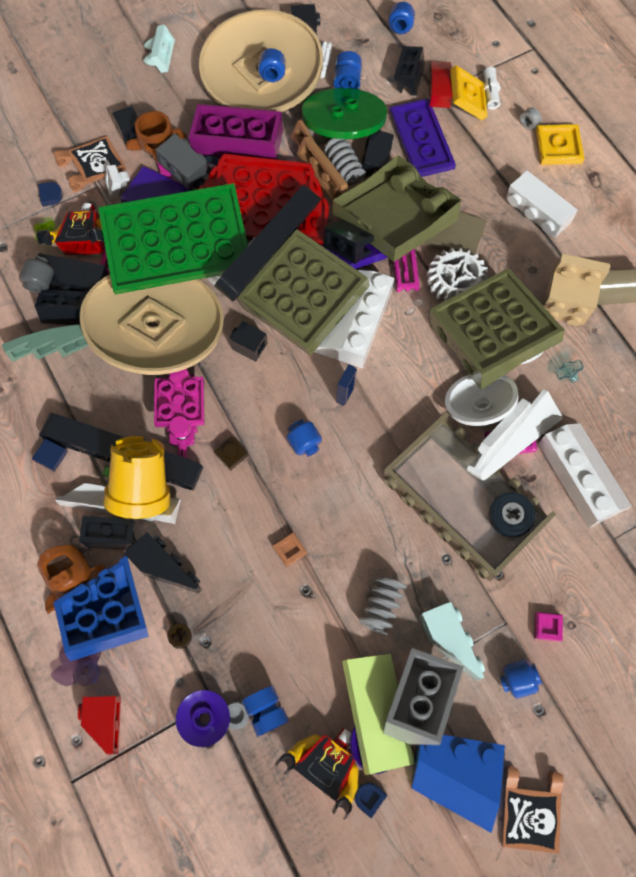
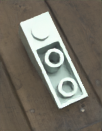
M449 602L426 611L419 616L429 641L455 664L463 666V670L475 681L485 678L482 673L485 671L484 665L480 657H475L471 648L474 646L473 640L469 632H464L460 622L463 620L457 607H453L452 603Z

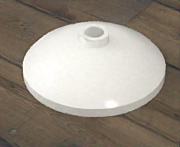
M467 375L456 381L449 388L445 396V405L449 415L460 423L472 426L489 425L502 420L514 410L518 403V389L514 381L504 375L480 390L472 378Z

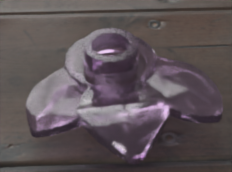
M62 645L59 651L62 665L51 672L52 678L63 686H69L74 683L82 686L92 685L98 680L100 675L98 661L101 652L69 661ZM89 668L88 673L82 675L83 671Z

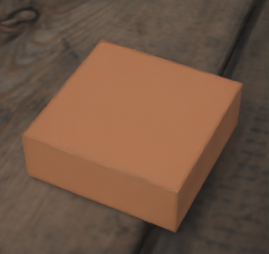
M294 532L272 545L286 568L307 554V551Z

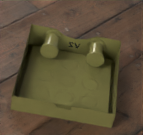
M397 155L366 181L334 199L332 214L340 220L343 219L373 234L374 241L370 244L395 262L458 221L461 199L444 187H435L428 184L420 176L415 166Z
M296 229L237 298L244 310L276 330L311 356L370 285L368 277Z
M510 268L430 309L431 328L442 342L456 353L466 372L480 390L492 384L523 362L563 341L564 328Z

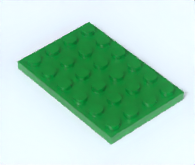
M234 183L98 207L112 288L115 295L222 275L248 246Z

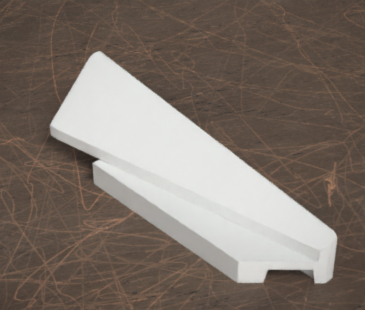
M543 389L532 404L522 398L514 410L481 443L478 448L480 454L468 466L467 471L481 480H486L562 420V415L549 392Z
M84 483L66 495L56 497L55 499L61 506L114 515L108 512L103 505L105 486ZM170 498V506L165 512L157 516L138 520L150 522L156 520L175 524L181 499Z

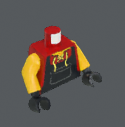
M84 203L81 211L68 212L56 230L36 232L38 244L45 243L50 246L56 243L65 255L104 254L105 242L99 214L95 211V206L90 203Z
M344 727L334 741L325 734L322 737L314 734L298 741L287 753L279 757L275 765L277 766L280 762L286 763L288 768L283 773L284 775L295 769L336 802L332 808L333 814H335L338 807L343 808L345 811L343 820H346L352 811V802L358 789L359 768L353 756L347 752L350 747L351 733Z

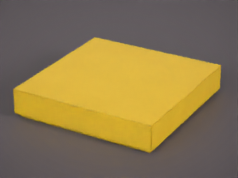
M455 65L450 69L453 103L478 119H485L487 117L485 84Z
M579 124L537 125L535 133L540 165L583 163L585 158Z

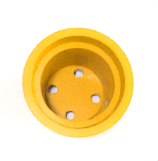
M142 436L118 439L116 446H111L109 481L105 486L103 498L105 509L116 516L131 519L149 518L165 512L169 508L171 501L170 489L166 484L164 445L151 438V442L144 441Z

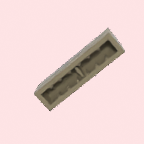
M636 269L609 271L601 283L597 305L636 303Z

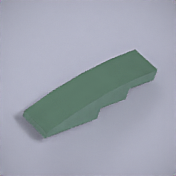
M80 325L51 328L24 335L1 344L4 352L12 362L32 353L37 360L56 351H59L62 357H65L88 346Z

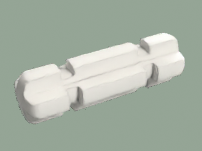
M326 41L321 43L323 68L320 78H324L326 75L332 51L331 42Z

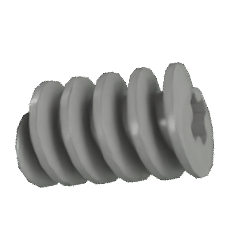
M332 138L326 144L324 154L344 178L348 186L356 184L363 179L365 171L362 169L361 163L358 162L357 156L354 155V150L351 149L347 139Z
M390 577L375 578L374 584L377 587L372 588L370 591L374 597L367 599V603L371 607H364L363 610L364 614L368 617H361L359 622L369 630L388 635L383 629L392 628L393 625L387 619L396 618L397 616L390 610L391 608H400V605L394 600L395 598L403 599L404 597L398 592V589H406L407 586Z

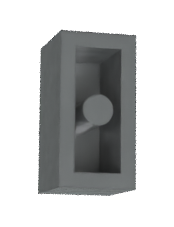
M176 134L172 135L156 149L157 162L188 190L207 174V161L204 156L196 153L185 139H181Z

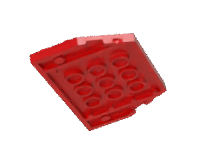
M223 154L218 161V165L209 173L208 179L198 188L204 189L234 183L246 239L252 240L254 237L256 238L301 186L305 184L321 198V201L298 227V230L319 245H324V227L328 225L329 203L323 195L321 185L314 175L315 172L311 163Z

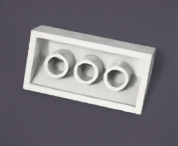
M580 423L566 424L545 434L538 445L588 528L632 507Z

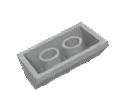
M411 648L385 723L384 734L408 744L440 745L464 667Z

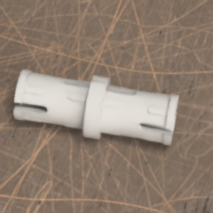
M488 67L483 71L484 89L489 109H496L501 104L499 100L500 84L497 82V72L494 67Z

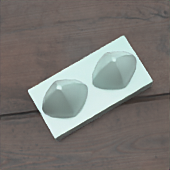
M165 25L157 26L156 35L144 44V47L152 50V52L143 61L147 65L156 66L161 73L168 72L175 42L174 37Z

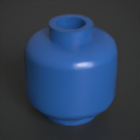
M403 1L392 6L388 23L394 33L406 34L413 28L415 11L412 5Z
M266 49L259 56V75L267 82L274 83L280 81L285 75V56L277 49Z
M301 419L287 429L286 440L296 455L306 454L309 457L320 450L318 445L322 442V436L313 422Z
M522 659L504 666V676H501L500 680L505 693L510 691L514 698L520 699L536 694L539 691V685L542 684L535 663L530 664L527 659Z

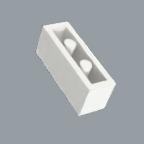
M528 170L510 185L505 198L512 206L519 209L528 219L534 221L544 232L554 238L572 223L578 211Z

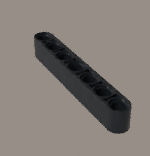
M305 184L302 185L221 275L214 287L234 302L287 239L311 214L321 201V198Z
M55 413L48 414L38 434L44 440L47 439L57 445L109 463L111 460V446H116V441L124 438L123 436ZM164 451L166 482L188 490H194L203 466L193 460Z

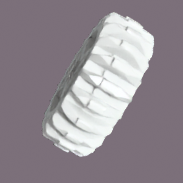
M461 247L458 251L451 248L449 253L443 250L440 255L434 257L427 272V284L431 287V294L437 293V300L443 298L446 301L488 279V268L484 267V260L478 261V254L472 256L470 255V250L466 253L462 252ZM461 273L460 277H458L457 280L454 281L455 277H457L458 274Z

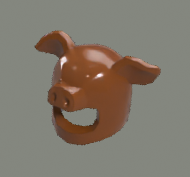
M150 111L143 113L137 118L135 122L137 138L127 141L126 148L131 151L144 150L152 155L155 162H157L156 149L174 134L181 139H186L187 135L179 128L173 129L168 116L163 112Z
M72 544L55 546L46 550L40 556L37 567L44 582L52 592L45 603L47 614L55 611L53 602L81 584H86L97 577L98 573L106 569L105 564L102 563L91 568L80 549ZM59 556H67L59 562L48 565L50 561Z

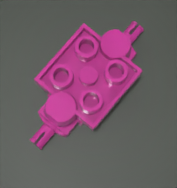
M187 369L170 373L169 378L155 379L154 425L155 427H167L170 435V444L178 447V456L182 457L183 452V457L187 459V447L195 444V433H198V425H205L204 377H194V374H190Z

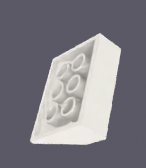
M357 270L368 277L369 288L314 352L363 368L391 296L394 278L375 271Z

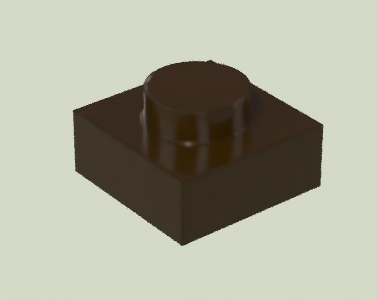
M233 436L214 451L217 458L230 471L249 456L248 452Z

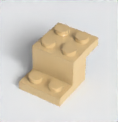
M562 253L550 273L546 297L542 305L555 320L565 321L572 326L584 325L597 308L601 283L609 273L610 264Z

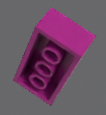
M197 104L189 133L191 148L203 156H215L217 158H221L223 154L277 160L283 134L282 112Z

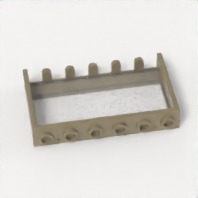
M445 412L384 469L382 477L385 484L391 490L396 489L402 495L401 499L407 506L414 507L420 513V518L427 525L432 524L438 530L437 534L444 542H450L456 548L455 551L460 558L472 563L475 566V572L481 578H487L491 581L551 521L556 513L552 511L547 516L536 506L540 502L535 495L528 498L518 489L521 485L520 481L517 478H513L511 481L500 472L502 467L486 480H481L468 472V466L480 454L478 451L480 444H476L473 447L464 438L466 431L463 428L459 427L455 430L447 423L449 414ZM515 492L522 494L530 500L534 507V524L527 533L520 537L510 538L502 536L494 530L490 523V506L498 496L504 493ZM516 511L509 512L507 518H515L517 520L518 518L515 517L517 515Z

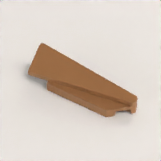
M298 120L291 135L292 139L299 146L296 154L303 163H311L315 177L333 201L348 191V184L319 148L304 122Z

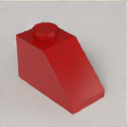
M82 697V703L79 704L77 712L78 720H81V727L106 754H118L121 697Z

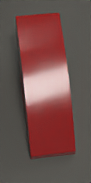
M430 61L429 107H451L453 98L451 62Z

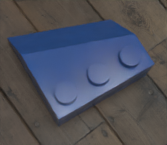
M127 555L108 570L104 569L98 573V576L88 583L81 584L53 602L64 652L69 661L149 637Z
M443 735L440 745L416 744L411 789L492 833L500 806L505 745Z

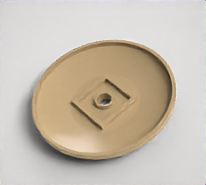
M277 10L248 11L224 21L208 36L199 57V72L202 83L208 94L218 104L225 107L283 112L302 102L316 87L323 68L322 47L315 32L301 19ZM269 48L281 51L286 60L285 75L280 81L274 83L263 80L257 70L259 56L264 50Z
M109 274L90 289L83 300L80 310L81 331L91 350L110 365L137 374L162 375L187 369L202 361L213 351L223 331L224 316L221 303L211 288L200 279L115 295ZM148 324H158L157 327L148 326Z

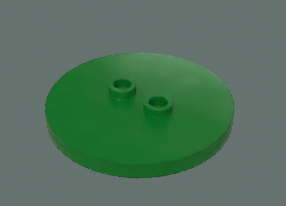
M335 88L310 96L302 106V119L309 129L319 135L334 139H357L369 136L384 126L387 119V107L379 97L372 93L352 88Z

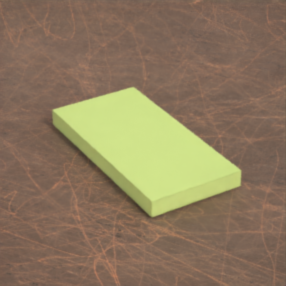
M391 654L342 661L364 774L369 775L415 764L411 744L384 734L385 723L398 688Z

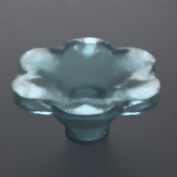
M581 360L569 361L557 369L555 373L559 380L569 378L570 382L574 383L579 380L577 373L584 369V365Z

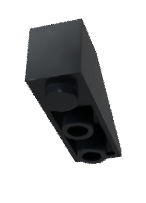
M146 532L124 552L144 576L198 594L201 592V589L198 587L200 580L191 571L187 574L180 567L183 562L174 553L170 556L163 549L167 545L158 535L152 537Z

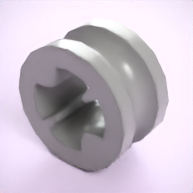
M529 107L520 115V122L524 128L532 130L541 122V115L537 109Z

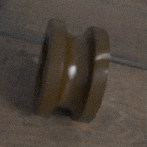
M178 623L169 629L167 638L174 648L183 649L190 644L192 634L186 625ZM179 629H183V633L187 632V637L182 639V643H177L176 639L173 640V635H176Z

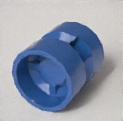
M344 51L338 54L334 74L335 88H360L362 67L360 55L353 51Z
M274 685L264 688L242 700L247 715L254 718L251 724L257 737L289 722L284 708L277 704L279 696Z

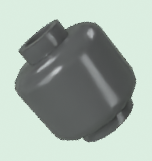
M35 256L34 259H26L23 262L19 274V280L23 283V288L31 292L41 293V291L47 290L50 287L54 270L48 264L49 261L47 259Z

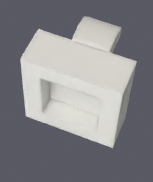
M107 165L104 181L109 196L119 197L120 189H127L126 181H130L128 172L118 173L116 165Z

